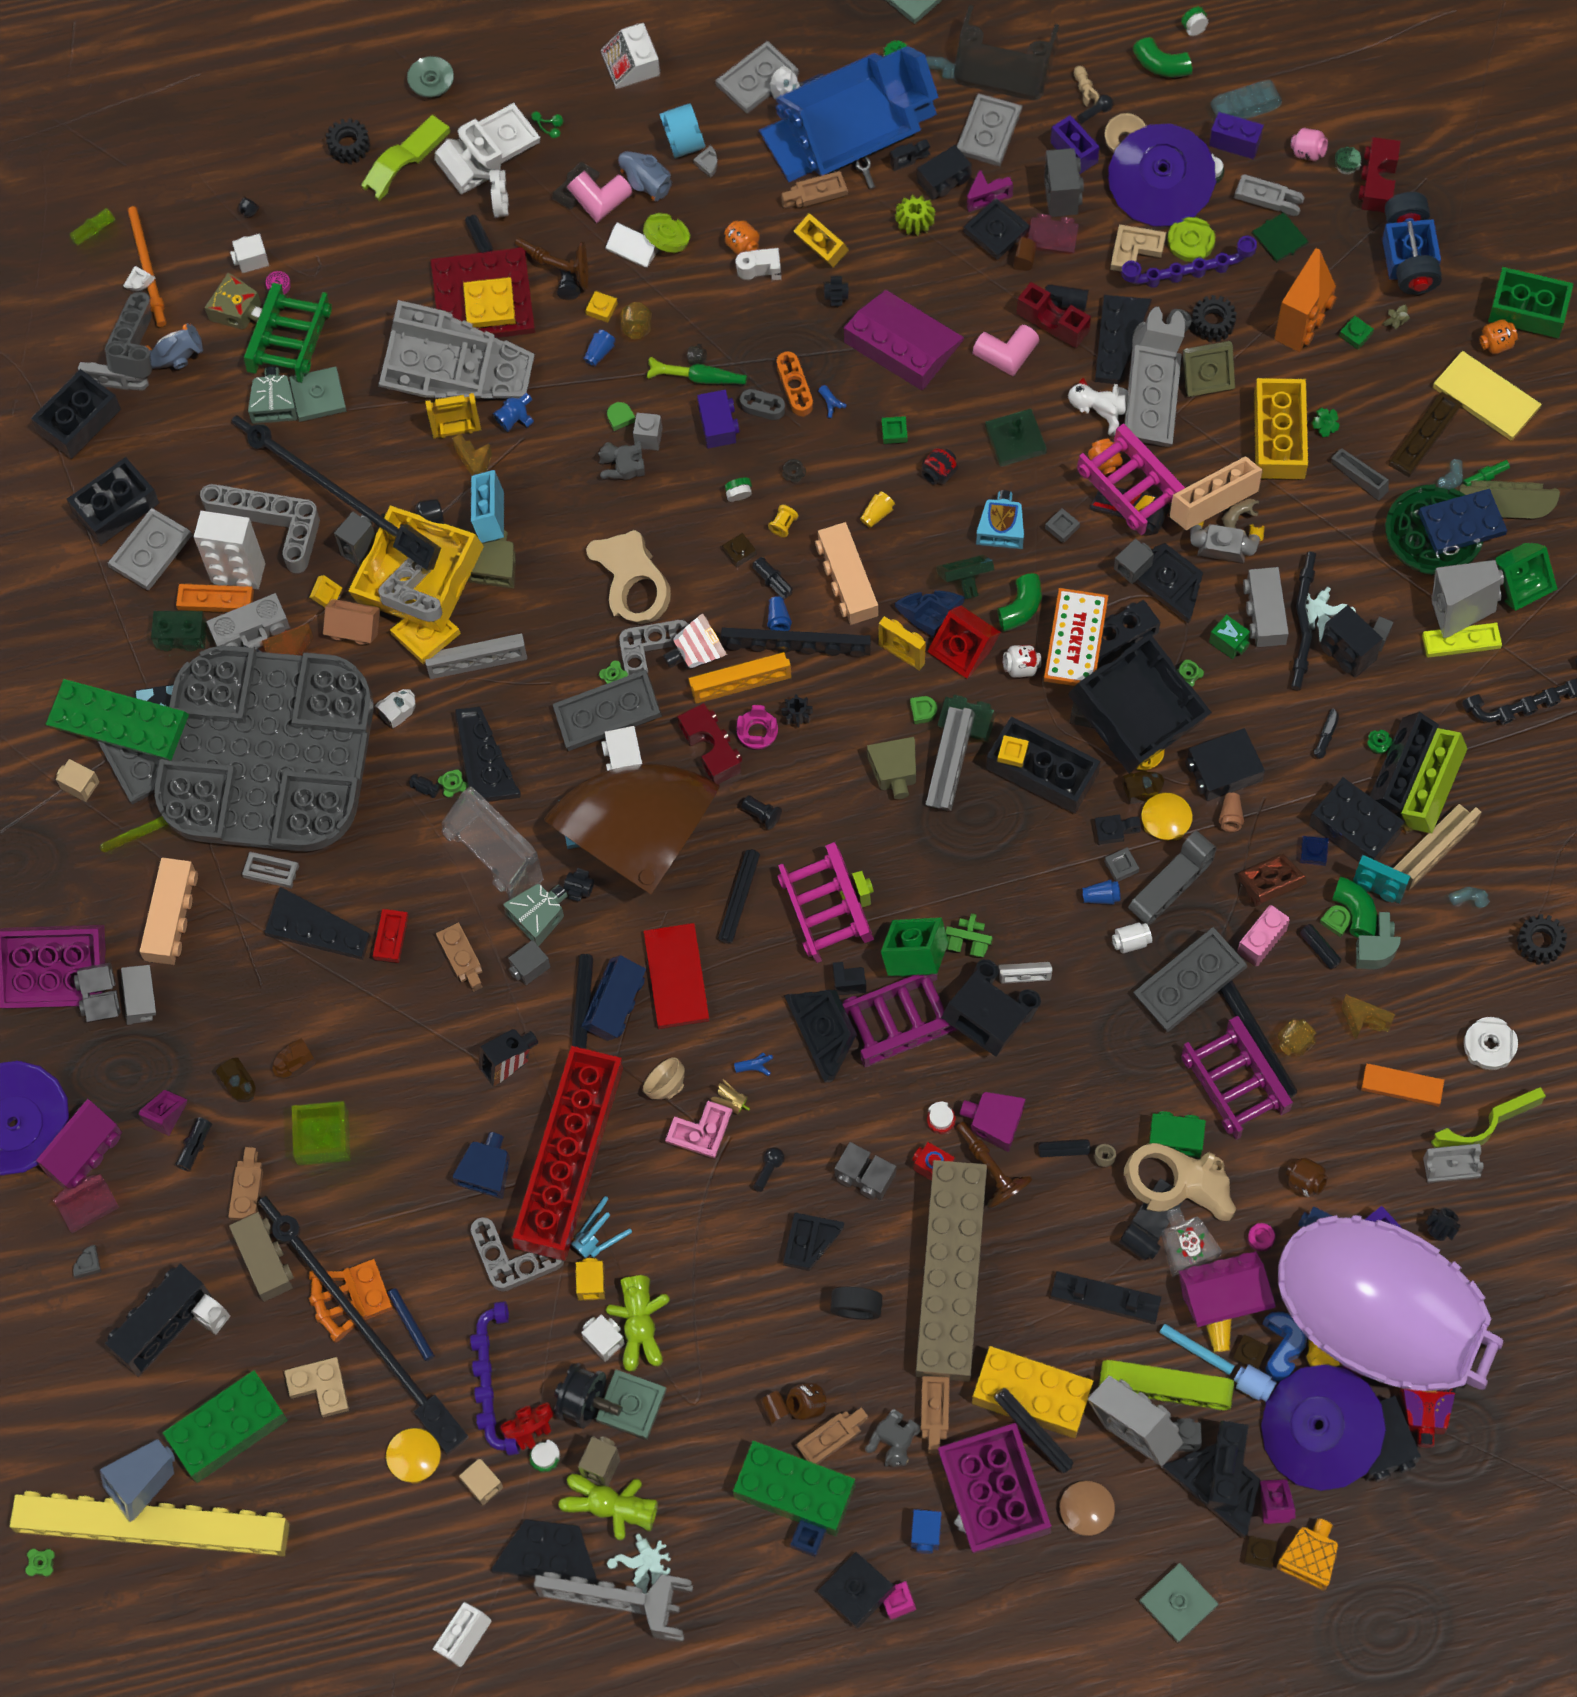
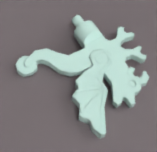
M1326 587L1324 591H1320L1315 600L1311 599L1309 593L1307 598L1309 604H1306V609L1308 610L1307 614L1312 630H1315V620L1317 617L1319 619L1317 622L1319 642H1321L1325 624L1330 620L1328 616H1335L1347 605L1340 604L1332 607L1326 604L1330 598L1329 592L1331 589L1329 587Z
M639 1533L635 1537L638 1541L636 1546L640 1555L634 1558H629L622 1554L617 1555L615 1558L609 1559L607 1565L610 1569H613L617 1566V1562L620 1561L632 1569L640 1567L635 1572L636 1577L633 1582L637 1588L642 1589V1593L647 1594L649 1582L648 1569L652 1574L651 1584L654 1585L661 1574L668 1575L670 1572L669 1568L666 1571L663 1570L664 1566L660 1565V1560L670 1561L671 1558H668V1553L665 1555L658 1554L659 1550L666 1547V1545L661 1544L662 1541H659L657 1548L653 1550L647 1540L642 1539Z

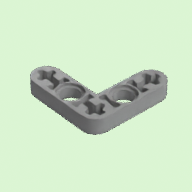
M410 558L379 588L380 600L385 606L427 622L438 620L442 616L441 603L437 598L414 590L431 570L424 569ZM411 577L409 580L400 581L401 578ZM408 600H416L414 603L405 604Z
M675 620L625 629L620 634L619 640L624 669L628 676L645 669L647 670L644 652L673 647L670 639L677 634V629H684L688 623L683 620ZM666 630H669L670 639L666 637ZM652 632L662 634V638L657 642L649 640L648 637ZM643 634L645 643H642L641 635ZM629 637H633V640H634V644H633V645H629V643H628V638H629ZM632 658H638L642 661L641 665L637 668L630 667L628 662Z
M478 1218L471 1226L472 1236L490 1281L498 1291H507L554 1272L564 1264V1261L556 1259L555 1263L547 1260L542 1262L544 1268L540 1269L536 1257L540 1256L541 1261L546 1260L548 1257L530 1252L508 1261L496 1228L490 1219ZM484 1225L485 1228H490L487 1230L490 1242L485 1243L483 1235L478 1233L480 1226ZM490 1248H497L500 1251V1256L497 1260L490 1261L486 1258V1252ZM526 1261L532 1262L535 1265L534 1271L530 1274L521 1273L520 1266ZM515 1266L516 1274L519 1277L518 1279H515L513 1274L506 1278L507 1282L504 1284H502L500 1280L495 1281L499 1278L498 1274L501 1272H503L505 1276L512 1274L513 1272L511 1268Z

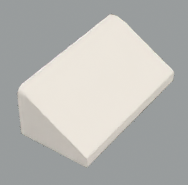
M616 223L606 245V250L645 268L649 266L658 252V248L652 245L645 235L619 223Z
M1049 962L998 966L1000 983L1050 981L1052 977V966Z
M464 1602L433 1650L457 1666L462 1667L490 1625L491 1619L483 1612Z

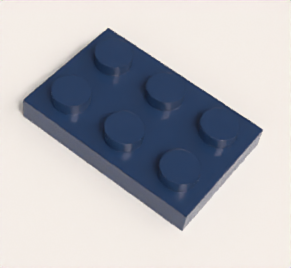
M1490 488L1421 507L1418 512L1435 554L1501 537L1507 533V528Z

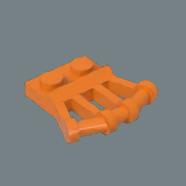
M375 1259L352 1268L348 1267L343 1271L327 1272L334 1281L346 1282L345 1285L339 1288L344 1294L350 1293L352 1299L350 1302L365 1320L393 1310ZM310 1271L309 1279L312 1280L309 1301L311 1306L315 1307L317 1313L315 1315L316 1321L327 1329L331 1334L330 1338L336 1343L345 1337L356 1325L349 1319L343 1326L339 1327L332 1320L346 1313L340 1306L330 1310L326 1309L325 1302L334 1298L329 1291L322 1293L321 1281L313 1271Z

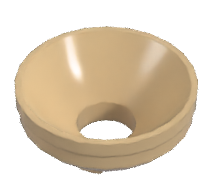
M1127 113L1115 116L1106 126L1105 141L1107 146L1114 153L1120 144L1118 140L1120 135L1130 134L1146 126L1145 123L1133 114Z
M669 1058L663 1061L645 1080L643 1092L651 1099H671L684 1086V1065L677 1058Z

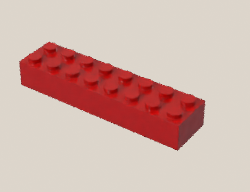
M571 1046L512 1237L514 1249L566 1261L622 1075L621 1057Z

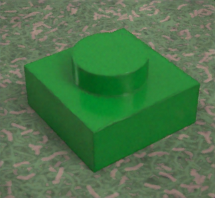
M1354 316L1340 331L1339 337L1356 349H1359L1373 334L1374 329Z
M906 416L882 418L883 444L908 442Z

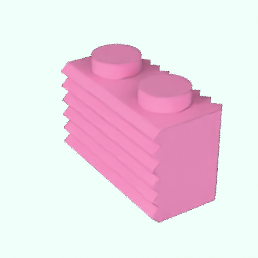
M1269 905L1239 942L1237 953L1254 966H1259L1260 962L1268 955L1272 947L1275 946V943L1287 931L1289 917L1274 906Z

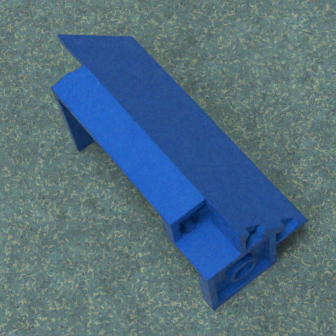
M906 46L884 57L873 53L776 97L778 103L776 110L782 120L758 131L788 182L813 171L823 176L921 131L919 123L937 115L932 100L939 97L925 54Z

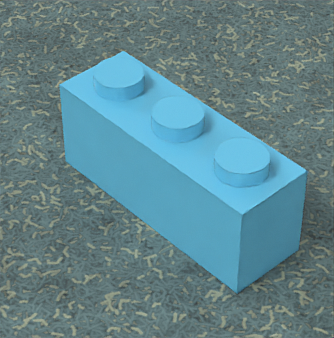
M495 470L471 476V522L481 543L495 541L504 537V491Z

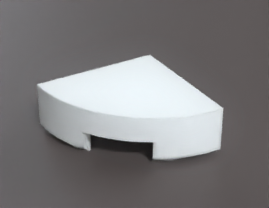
M135 266L124 287L131 291H140L148 287L155 277Z

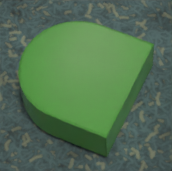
M617 402L608 408V421L614 431L634 423L636 420L630 407L625 403Z
M927 696L910 698L914 724L927 723L936 717L937 704L932 698Z
M1333 906L1321 918L1320 924L1339 937H1342L1350 926L1351 914L1343 906Z

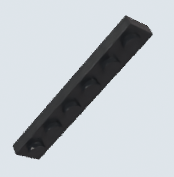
M722 627L721 631L722 646L730 650L747 648L754 651L776 650L781 653L801 651L804 654H813L820 652L832 656L851 654L855 657L870 655L871 635Z

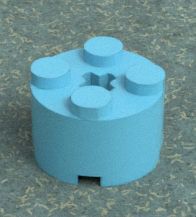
M691 103L660 114L675 158L706 147Z

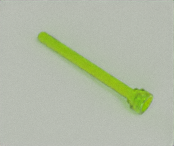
M161 816L102 843L100 850L108 852L168 825V823Z

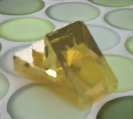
M461 434L453 437L455 451L470 475L473 476L487 472L492 457L490 444L475 450L470 440L465 441Z
M1349 995L1345 996L1341 1007L1355 1039H1357L1364 1022L1374 1030H1385L1388 1032L1395 1016L1394 1013Z

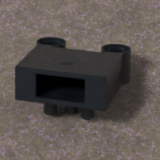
M983 959L977 963L969 980L948 1003L941 1018L997 1057L1020 1027L1032 1020L1041 1004V998L1037 992L1025 989L1020 992L1016 1001L993 985L999 973L997 965L991 960Z

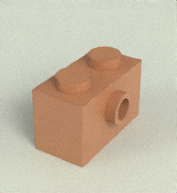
M332 599L325 606L323 634L329 635L335 640L351 639L358 644L371 643L378 635L380 608Z

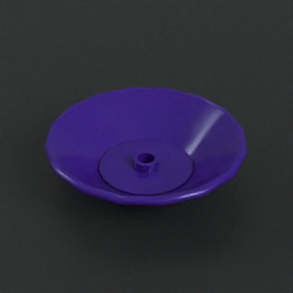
M1173 124L1148 125L1130 133L1115 149L1108 167L1109 188L1118 206L1134 220L1154 227L1172 226L1175 222L1184 221L1182 220L1183 218L1195 217L1209 202L1216 184L1215 161L1207 145L1190 130ZM1162 166L1166 167L1167 171L1161 172L1159 168Z
M22 1061L0 1063V1176L24 1173L39 1165L36 1161L37 1158L69 1121L68 1098L58 1079L41 1066ZM11 1121H18L14 1127H10Z
M1326 1364L1301 1368L1280 1381L1266 1401L1261 1423L1265 1450L1277 1470L1299 1486L1320 1491L1346 1487L1364 1476L1381 1453L1386 1431L1382 1405L1370 1385L1348 1369ZM1322 1420L1323 1428L1316 1430L1315 1423Z

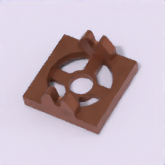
M1284 854L1238 873L1239 881L1246 887L1251 902H1254L1255 907L1307 884L1306 876ZM1269 874H1278L1274 878H1265ZM1287 874L1288 880L1282 881V876ZM1265 883L1274 885L1267 889L1258 888V886H1261Z

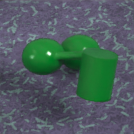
M535 111L532 113V119L538 122L539 127L545 133L549 134L552 138L560 136L559 129L553 128L548 132L541 126L540 121L552 122L555 127H560L563 124V117L556 114L551 120H543L539 112Z

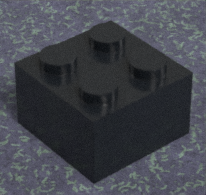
M1346 605L1326 622L1320 645L1328 656H1333L1339 662L1344 672L1350 673L1356 678L1377 660L1383 638L1351 607Z

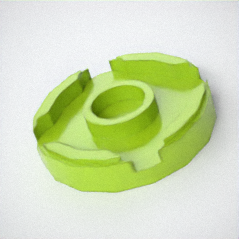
M657 213L648 217L644 224L643 232L652 245L663 251L674 253L683 251L686 248L690 239V233L683 222L678 219L677 221L672 220V216L668 214Z
M1186 217L1182 219L1184 220L1182 222H1175L1168 233V246L1177 258L1193 262L1196 258L1204 259L1211 254L1215 245V233L1206 221L1196 217Z

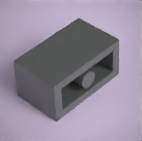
M352 512L334 534L341 556L360 568L363 560L372 549L376 534L374 533L371 520L364 515L359 516Z

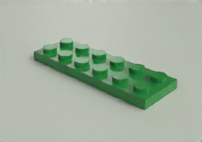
M63 679L46 725L53 729L171 761L189 714L182 710Z

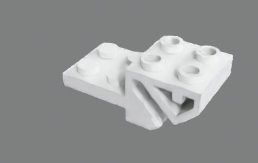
M513 103L479 122L474 119L461 126L458 130L461 140L447 139L435 152V161L460 194H463L489 180L490 170H500L501 163L540 143V137Z

